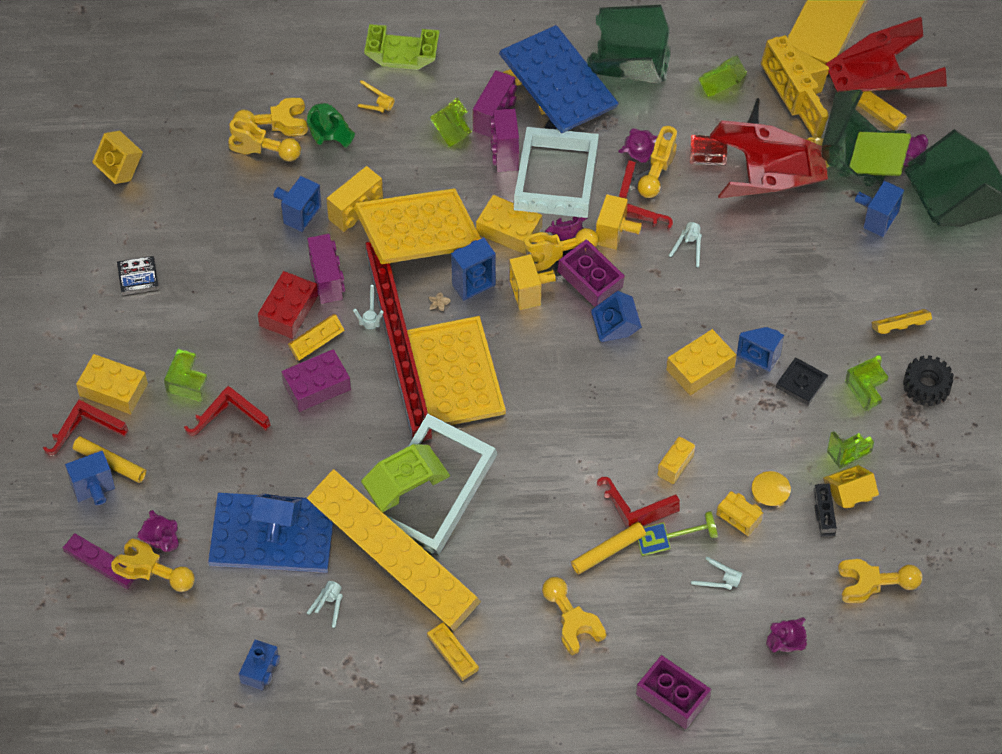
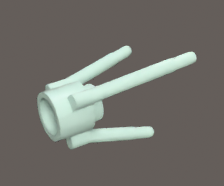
M695 222L687 223L685 230H682L681 236L674 245L669 257L673 256L684 238L686 243L696 240V267H699L700 241L702 238L700 225Z
M373 284L370 285V310L366 311L362 318L359 312L353 309L354 314L359 320V325H364L369 330L380 327V321L383 316V310L379 312L378 316L374 312Z
M706 557L705 559L709 563L725 571L723 581H726V584L691 581L692 585L720 587L731 590L732 586L738 587L742 572L731 569L710 557Z
M328 581L325 588L322 589L320 595L307 611V614L310 615L314 609L315 613H318L325 601L333 602L336 600L332 628H335L340 601L343 597L340 594L341 586L334 581Z

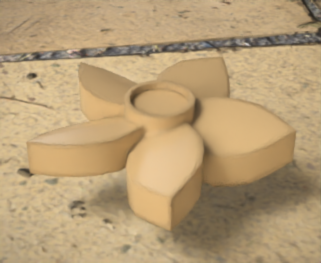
M442 292L438 293L437 297H429V300L432 302L430 310L438 307L440 311L444 312V305H448L451 302L449 298L443 297Z

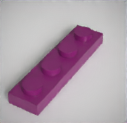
M76 533L63 546L65 553L126 589L135 581V579H127L116 574L111 567L115 557ZM118 563L121 567H127L122 565L121 563Z

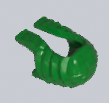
M320 103L314 105L309 110L307 124L313 139L318 145H321L324 140H337L347 148L352 143L355 132L348 127L344 117L332 105Z

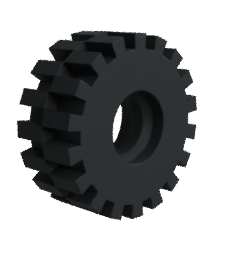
M928 355L927 359L924 356H920L919 361L917 358L913 359V362H910L906 368L903 385H905L904 391L908 392L907 396L909 398L914 397L913 402L921 401L920 405L924 406L925 403H928L929 406H933L934 402L936 405L940 404L941 400L945 401L951 392L954 374L951 373V367H946L947 362L945 361L941 363L939 357L932 359L931 355ZM931 378L936 384L927 386L921 382V379Z

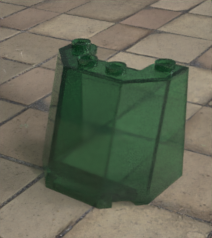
M662 5L600 8L599 14L596 15V25L601 30V38L597 43L598 53L592 52L587 58L588 67L591 68L592 72L596 75L652 83L666 81L671 46L668 45L670 27Z
M862 90L836 92L822 143L821 157L844 178L867 187L881 186L886 177L885 175L857 174L849 167L859 132H907L905 130L880 131L855 109L863 94Z

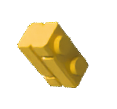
M678 437L659 463L657 475L669 483L675 484L694 457L695 445L682 437Z
M732 491L728 493L717 507V516L747 536L751 535L763 518V512L758 505L750 504L740 493L735 494Z

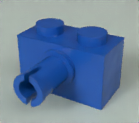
M255 639L239 672L240 683L263 690L265 685L269 684L272 679L271 672L273 668L279 664L280 655L278 654V648Z

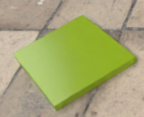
M859 132L848 173L901 176L911 134Z

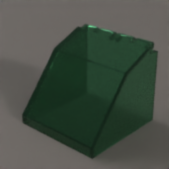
M953 129L908 163L909 168L905 169V173L910 182H912L911 184L917 195L920 196L919 199L925 210H928L927 213L931 221L937 223L938 226L961 227L1002 214V174L988 150L959 131Z

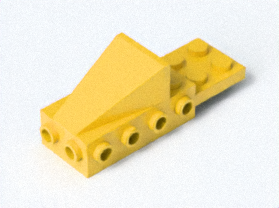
M786 35L767 40L760 63L791 115L799 114L812 137L822 138L829 115L816 94L821 93L829 71L828 66L792 46Z

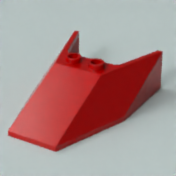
M918 17L871 33L827 62L825 65L829 68L828 73L837 93L947 87L945 67L910 78L906 71L900 69L895 58L900 52L924 37L922 18Z
M721 120L710 134V138L745 153L749 183L729 182L718 195V199L778 192L828 179L823 146L772 125Z

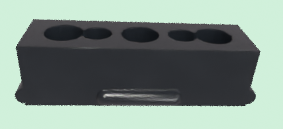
M815 484L814 507L816 520L819 523L820 536H836L837 526L830 484Z

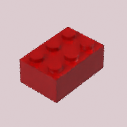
M283 271L258 312L259 326L294 339L318 298L317 283Z

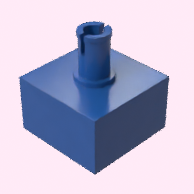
M302 176L299 177L289 192L281 187H277L273 194L274 198L281 200L283 223L301 232L304 231L322 207L320 185Z
M884 181L874 198L859 191L855 202L868 207L864 229L884 237L900 212L904 189Z
M103 450L65 464L71 487L78 502L93 498L94 504L99 506L107 501L104 493L115 489Z
M266 493L255 496L251 520L268 523L266 541L278 542L280 525L291 527L298 523L301 499Z

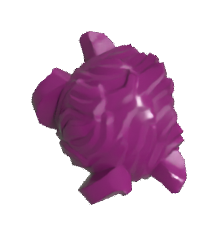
M633 128L629 131L630 135L625 138L624 146L618 152H627L628 155L637 159L640 163H646L653 153L658 136H653L649 130L641 131Z
M920 134L916 137H911L903 166L907 167L914 162L923 164L926 156L925 152L929 144L926 135Z
M573 216V220L562 222V218L556 220V225H554L553 220L551 226L545 230V233L557 234L560 241L575 238L577 232L584 229L582 222L588 218Z
M154 510L149 511L150 518L143 522L137 537L155 548L162 549L164 552L176 550L179 545L177 522L174 519H166L156 514Z
M802 617L797 620H782L779 623H772L770 626L771 632L766 641L769 650L775 653L779 650L782 652H793L806 649L808 644L806 642L807 634L805 627L802 626L806 619Z

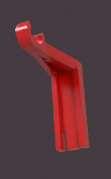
M629 160L626 166L619 194L620 198H627L636 164L634 161ZM631 204L627 205L628 218L653 222V227L657 225V221H664L669 224L667 226L668 231L671 230L673 225L671 217Z
M227 386L202 416L195 415L196 420L199 422L195 428L189 429L188 426H184L188 435H197L208 423L229 406L228 403L233 404L265 431L271 424L268 416L230 386Z
M79 399L58 435L52 434L53 439L57 441L52 449L43 447L47 455L57 454L68 437L83 420L82 416L124 437L129 430L125 422Z
M601 477L597 480V486L608 485L610 490L605 491L604 498H611L626 528L636 522L644 526L680 511V499L675 494L631 512V509L610 478Z

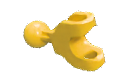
M285 98L277 106L270 107V114L254 115L251 111L242 109L233 116V119L242 118L250 120L256 125L271 124L272 131H280L288 137L302 136L308 131V125L304 119L292 117L304 112L305 102L302 98ZM235 126V128L243 130L242 126Z
M234 118L230 122L229 130L232 135L228 140V146L234 152L244 155L251 153L261 154L262 148L278 152L279 156L288 162L296 160L301 154V146L295 139L287 138L279 142L266 138V130L260 129L250 120ZM240 125L242 126L243 130L235 128V126ZM239 141L241 144L236 145L233 142Z
M664 126L660 130L651 155L652 167L650 172L638 181V192L645 198H653L658 195L661 189V184L658 180L662 170L667 171L676 154L677 130L672 126ZM670 132L672 134L670 140H666L663 137L665 133Z
M584 228L577 232L575 238L560 241L557 234L548 235L545 232H538L528 235L524 242L526 249L532 255L533 261L538 262L535 264L538 272L550 268L551 265L563 257V251L574 249L586 239L596 248L599 239L594 230Z
M137 539L128 540L124 546L125 555H117L111 563L112 570L122 577L150 580L153 574L168 579L171 587L178 592L190 590L195 582V576L191 569L180 566L173 570L158 564L160 555L155 554L149 544ZM118 563H121L122 565L127 567H121Z
M861 559L844 560L838 565L841 576L854 578L858 582L856 585L846 587L843 590L842 600L845 603H864L872 594L880 593L881 585L899 584L903 589L914 590L920 586L923 579L921 570L911 564L904 565L898 572L880 573L879 566H870Z
M550 577L544 582L542 593L548 601L556 603L563 613L561 617L563 625L561 641L569 654L575 655L579 653L580 647L577 640L579 634H590L597 642L606 639V631L599 618L592 613L584 612L580 606L573 608L566 597L568 592L566 582L559 577Z

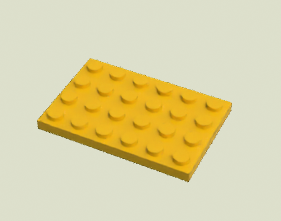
M455 188L358 202L354 206L381 264L450 254L458 248H463L471 242L481 239Z
M480 316L407 330L428 414L449 425L506 414Z

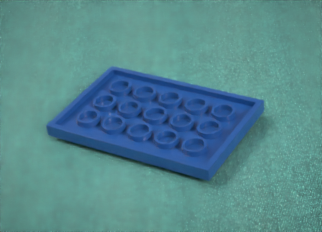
M557 25L500 50L499 55L561 134L617 108L619 104Z
M218 493L208 560L209 566L328 573L334 523L307 498L289 497L301 499L298 523L291 527L280 525L278 542H272L271 540L269 542L266 541L268 523L251 520L254 500L257 495Z

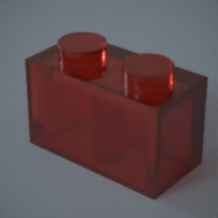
M691 135L690 164L726 165L728 145L714 140L710 136Z

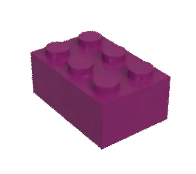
M495 70L473 107L474 132L491 138L490 118H493V110L510 109L511 106L515 105L517 85H515L514 76Z
M493 110V118H490V146L493 152V166L496 165L497 173L519 171V133L516 110Z
M330 234L307 238L309 259L315 283H317L320 304L343 300L342 292H345L344 276L342 270L340 271L339 256L336 255L335 240L331 241Z
M587 239L559 260L557 272L594 307L623 288L625 275Z
M334 349L281 371L283 384L299 412L351 390L350 377Z
M661 655L637 684L636 695L684 729H687L709 702L712 689Z

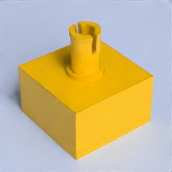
M120 130L103 134L92 163L114 184L129 182L133 177L143 151Z
M606 194L596 223L599 246L617 250L623 231L637 235L640 234L642 223L626 220L628 199Z
M531 254L509 259V281L519 310L541 306V284L556 282L554 271L551 270L538 274Z

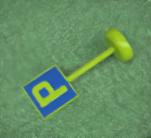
M712 511L705 513L706 524L668 534L664 522L643 527L646 535L638 540L641 555L646 556L671 549L669 538L708 529L712 539L718 538Z

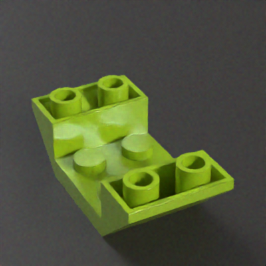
M369 24L364 54L382 67L419 70L435 61L440 30L422 29L421 37L419 38L387 35V26Z
M412 444L378 462L361 480V483L383 513L399 504V496L428 481L434 486L449 478L450 474L429 445Z

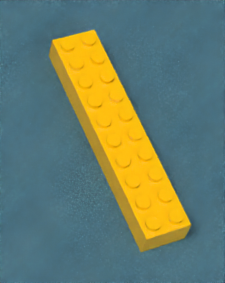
M334 469L307 497L321 513L451 630L455 631L481 603L475 594Z

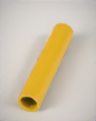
M81 436L77 437L73 444V450L84 456H89L103 450L110 469L137 483H141L146 476V469Z
M636 522L571 561V565L574 571L580 575L644 537L646 532L643 526Z

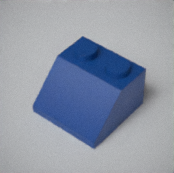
M620 291L615 292L591 310L601 342L627 338L642 328L633 297Z
M769 327L741 332L736 356L771 372L781 356L784 335L778 330Z

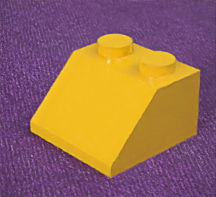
M860 465L823 477L825 484H830L831 494L835 503L843 508H852L856 503L871 501L873 497L879 495L874 473Z

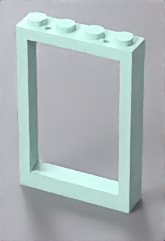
M527 127L514 195V210L588 218L599 134L566 131L561 134L559 130ZM531 146L589 152L582 198L523 192Z
M427 414L409 446L412 444L420 445L428 430L432 429L482 455L434 539L386 515L417 544L423 546L422 548L427 553L433 554L434 552L439 555L498 453L494 447Z

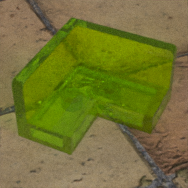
M738 55L723 61L718 67L702 74L698 79L707 96L711 97L738 84L747 72Z
M458 97L442 106L430 116V119L449 147L466 138L472 132L462 118L467 113V110Z
M178 349L165 376L164 383L166 392L202 402V390L208 378L207 374L191 370L196 360L195 353Z
M880 355L847 370L845 383L865 411L881 404L883 400L874 388L888 381V375L880 366L882 361Z
M833 431L830 434L827 453L841 469L871 453L874 441L871 437L864 439L860 433L842 441L837 433Z

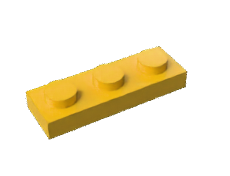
M871 91L859 92L853 98V103L893 131H896L906 121L907 116Z
M921 309L871 322L872 329L880 334H887L892 329L902 330L912 324L923 325L926 321L932 320V315L930 311Z
M332 314L288 343V346L296 360L300 361L345 330L337 315Z
M444 622L427 632V637L462 681L479 671V666Z

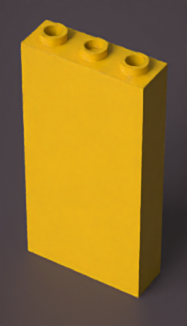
M807 0L788 36L789 41L795 48L826 64L843 52L868 0Z

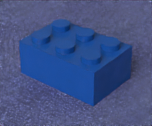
M485 238L475 240L469 245L458 248L451 253L452 286L463 301L496 285V253Z

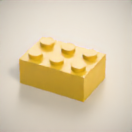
M364 167L326 198L328 220L343 232L348 228H352L359 220L354 209L355 203L383 199L382 178L369 167Z
M492 195L476 221V230L479 236L526 255L528 250L525 247V238L528 235L541 231L543 215L535 212L514 210V203Z
M711 329L667 358L666 370L691 396L734 368L736 354Z
M96 354L92 355L76 383L80 397L130 415L148 385L145 372Z

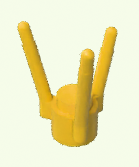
M360 80L361 84L379 95L376 102L379 107L358 104V107L377 110L382 113L385 110L390 111L392 109L395 98Z

